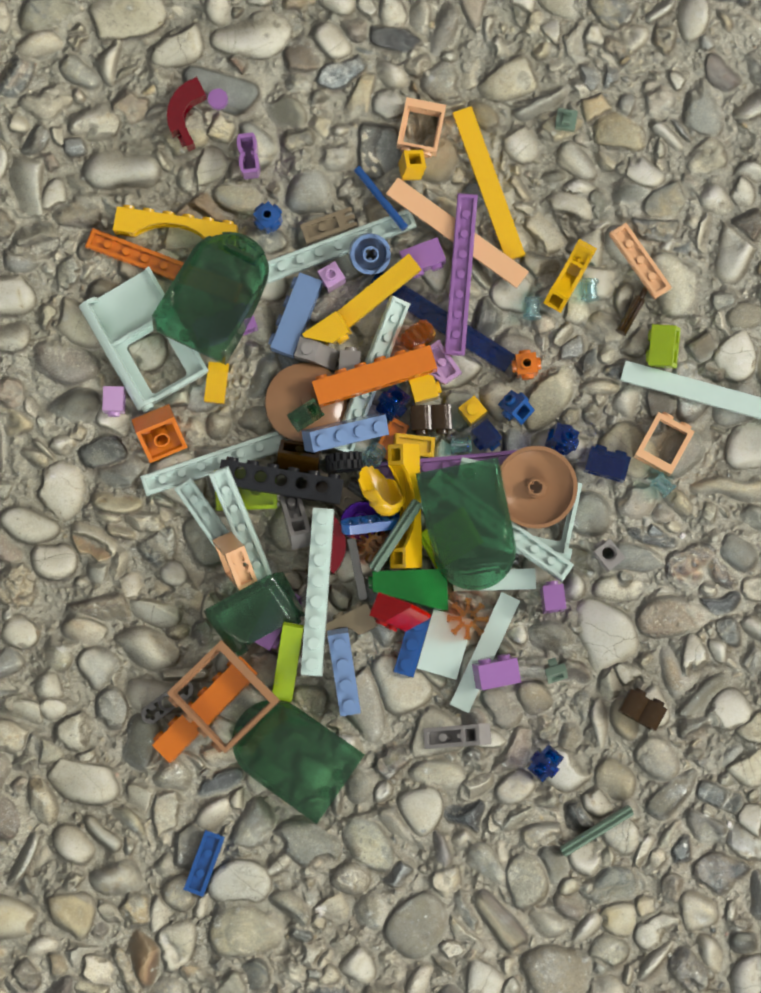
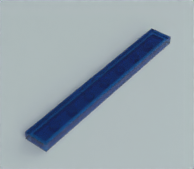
M382 271L380 273L375 274L369 285L373 283L376 279H378L381 275H383L385 272ZM405 285L391 295L410 303L408 313L446 336L447 311ZM467 325L465 349L505 373L515 354Z

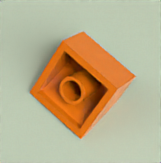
M169 404L132 419L135 432L150 463L188 448Z

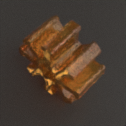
M465 598V611L457 605V602L451 606V609H454L460 616L447 615V623L459 622L455 629H451L453 636H456L462 627L465 628L464 641L471 640L470 628L478 634V637L484 633V630H481L475 624L476 622L485 624L489 622V616L476 617V614L485 608L481 602L474 611L470 610L472 598ZM466 614H470V618L473 617V621H470L469 625H466L465 621L462 622V618H465Z

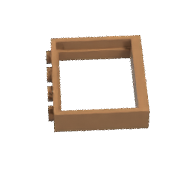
M222 640L167 692L170 696L168 700L175 708L180 706L185 711L182 715L190 723L194 721L199 726L197 731L204 738L207 736L213 741L211 745L219 753L222 751L227 753L280 702L272 691ZM220 652L269 701L227 744L178 695Z

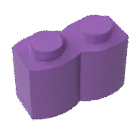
M253 132L238 134L237 147L240 155L239 167L241 174L245 180L259 178L261 169L256 137Z

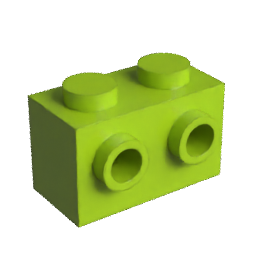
M652 324V329L648 332L650 350L646 352L648 365L656 368L677 369L681 328L676 325Z

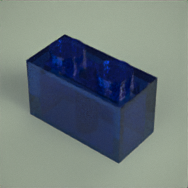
M596 444L595 447L591 446L583 472L623 483L631 457L627 456V453L624 451L615 450V452L607 450V447Z

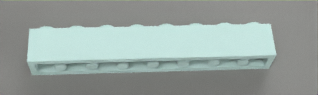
M313 508L301 675L323 677L334 509Z

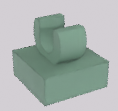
M558 108L555 129L575 132L578 111Z
M556 658L547 660L549 668L545 669V676L548 684L568 678L565 663L558 665Z

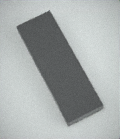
M351 538L347 539L353 571L359 600L364 601L368 598L356 539Z

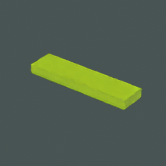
M284 622L282 627L272 693L279 700L292 702L304 625Z

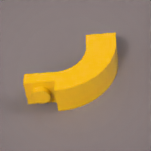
M581 239L577 241L565 266L543 302L545 305L560 313L562 312L589 266L597 248Z

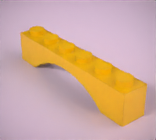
M131 205L117 206L113 225L115 235L137 237L153 229L165 227L179 228L200 236L214 250L232 253L235 251L238 227L233 221L222 220V222H217L210 217L197 219L190 214L178 216L174 215L171 211L158 213L154 212L155 210L151 208L138 210Z
M420 444L388 445V466L405 500L400 510V517L412 499L421 503ZM421 509L390 554V569L422 568Z

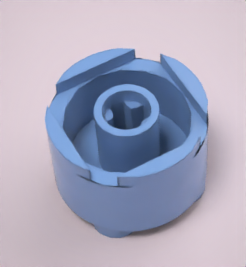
M363 233L352 241L348 255L355 269L361 273L372 275L386 269L390 263L391 250L388 242L383 237L374 233ZM367 249L374 250L372 252V254L374 255L373 258L365 257L367 255Z

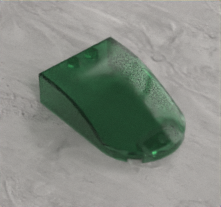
M222 232L220 235L208 236L201 240L189 254L152 315L153 330L226 365L250 323L268 282L269 263L262 247L252 238L236 232Z
M499 458L416 473L434 560L443 577L453 585L466 590H484L502 581L514 564L516 541Z
M268 700L254 704L240 716L234 727L232 738L269 703ZM282 700L233 747L234 756L238 764L249 776L316 824L319 823L328 807L365 756L364 753L295 705Z

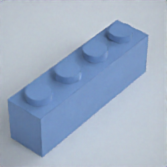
M300 272L298 278H293L290 287L293 290L291 295H287L283 304L285 311L283 315L279 314L276 334L272 333L268 344L271 345V351L291 359L295 358L294 354L300 336L303 337L302 333L306 330L321 292L322 280Z
M380 413L301 431L305 451L317 452L389 435L386 414Z
M348 627L328 630V642L340 717L360 714L361 708Z

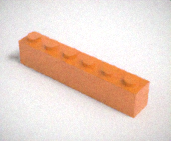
M420 344L413 347L414 350L409 352L405 350L397 351L393 357L386 358V356H381L374 359V362L370 364L362 362L354 365V369L347 370L342 368L335 371L334 375L327 377V374L315 377L312 385L319 407H325L437 372V365L431 346Z
M239 656V658L244 662V664L256 676H258L259 674L241 656ZM230 661L226 664L227 670L224 673L218 672L212 679L214 683L209 688L205 686L197 694L199 698L194 703L192 701L188 703L207 725L251 683ZM183 715L179 718L175 716L168 723L169 728L165 732L160 731L153 738L155 743L152 746L169 763H172L200 735L197 731L199 726L194 721L190 723Z

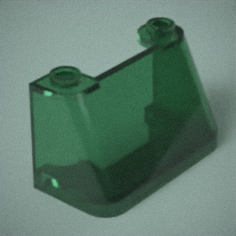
M284 572L272 573L204 610L208 621L223 642L235 654L237 653L238 656L248 652V647L255 641L283 627L284 622L300 624V619L305 617V613Z

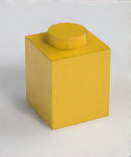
M403 150L398 162L402 181L421 180L426 169L423 150Z
M474 395L458 408V413L471 427L487 414V410Z

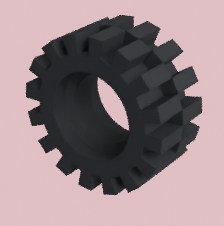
M349 451L326 455V473L336 474L360 471L363 468L362 452Z

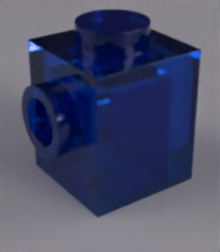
M488 418L471 430V435L475 439L473 443L479 450L483 449L485 453L489 450L493 452L501 446L500 441H502L503 437Z

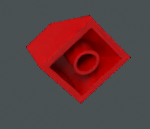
M378 592L369 614L376 618L375 623L385 626V628L397 632L398 629L406 632L431 617V614L413 604Z

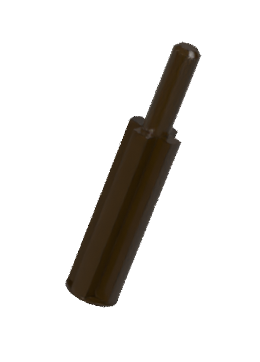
M645 286L639 296H635L617 327L616 332L618 334L626 336L645 302L644 297L648 292Z

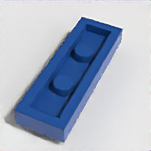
M430 619L405 632L394 669L395 673L414 678Z
M205 830L183 890L204 897L225 840L224 836Z

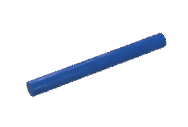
M361 166L356 167L354 172L398 227L402 231L408 228L406 222Z

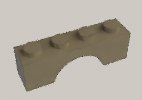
M360 602L350 607L352 611L346 614L342 611L332 616L333 620L326 623L325 638L328 635V630L347 627L360 636L378 627V624L375 623L374 617L369 615L371 611L367 603L363 605ZM302 637L301 650H300V656H301V658H302V650H303V637Z

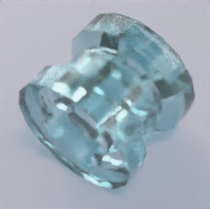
M370 443L362 455L364 464L368 467L371 465L374 468L378 467L386 456L385 447L380 443Z

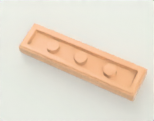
M627 223L609 233L612 241L654 300L671 290V285Z

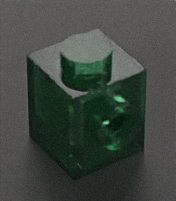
M312 398L289 413L287 417L296 431L299 432L325 414L315 399Z

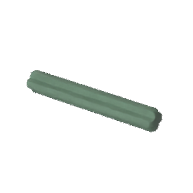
M415 499L411 500L370 562L369 567L376 572L381 570L422 508L420 502Z
M626 805L560 846L562 854L564 856L570 855L633 816L632 808Z

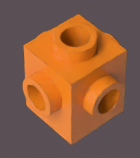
M521 350L518 352L519 354H515L514 360L511 361L512 372H516L517 379H534V376L538 374V370L541 369L540 357L536 358V352ZM530 361L531 365L524 366L523 362Z

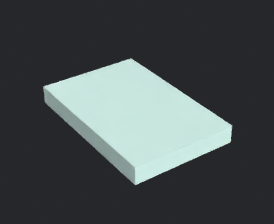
M434 609L417 669L457 680L473 620Z

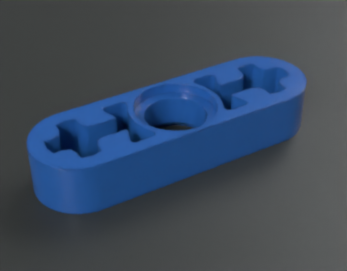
M397 513L392 516L375 514L345 518L341 520V532L346 535L392 530L400 519V515Z

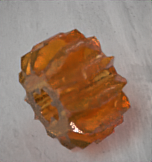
M420 320L405 330L401 340L406 349L412 351L414 350L413 347L425 344L427 346L436 336V331L427 320Z
M381 531L379 536L377 535L378 532H373V535L366 533L368 535L367 538L362 534L359 536L365 540L364 543L357 542V546H364V549L359 550L358 553L363 554L367 552L363 558L364 560H367L372 555V561L379 549L376 548L377 551H373L369 547V543H373L372 540L376 539V542L381 547L386 538L382 539L386 533L385 531Z

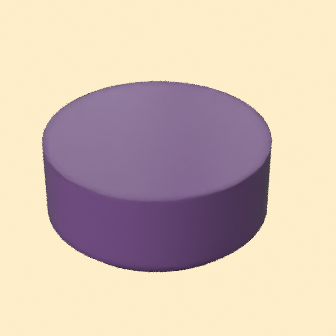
M222 89L212 90L208 95L209 105L215 110L224 109L228 104L227 93Z

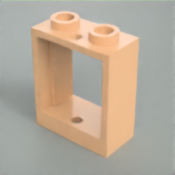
M407 97L397 141V149H400L402 153L403 150H423L424 157H436L446 105ZM410 112L439 117L433 147L404 142Z
M658 412L633 458L669 477L673 473L695 431L691 430L692 427L682 421L678 423L673 420L674 417L669 413ZM659 421L686 435L671 464L644 450Z
M232 532L212 540L226 576L239 591L258 582L244 545Z

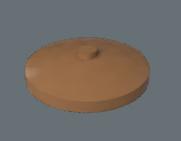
M313 363L294 364L280 371L271 381L265 397L266 415L271 426L283 438L303 442L302 430L342 421L347 409V400L321 408L317 401L312 381H315V377L327 374V377L334 375L325 367Z
M529 446L512 453L501 464L495 479V496L499 507L510 520L527 528H546L560 522L571 511L577 497L578 483L573 467L562 454L544 446Z

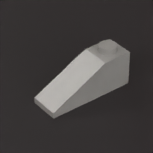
M278 495L292 550L310 546L311 530L302 499Z
M490 723L423 728L425 749L492 744Z

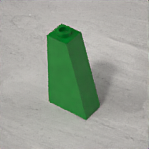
M447 569L372 571V576H368L369 589L373 588L374 594L380 592L408 603L448 612Z

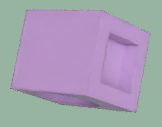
M335 261L317 271L318 277L322 280L328 293L346 284L345 277Z
M103 386L102 411L108 414L109 417H120V414H125L126 389L124 386Z

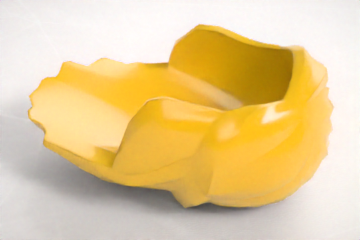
M372 465L370 467H363L359 472L358 482L361 492L369 501V505L382 516H392L398 513L403 507L405 500L396 481L390 478L386 479L379 469H374Z

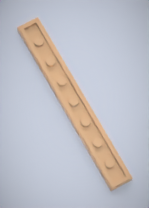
M397 178L386 195L454 243L455 218L400 178ZM475 233L473 258L517 289L529 271Z

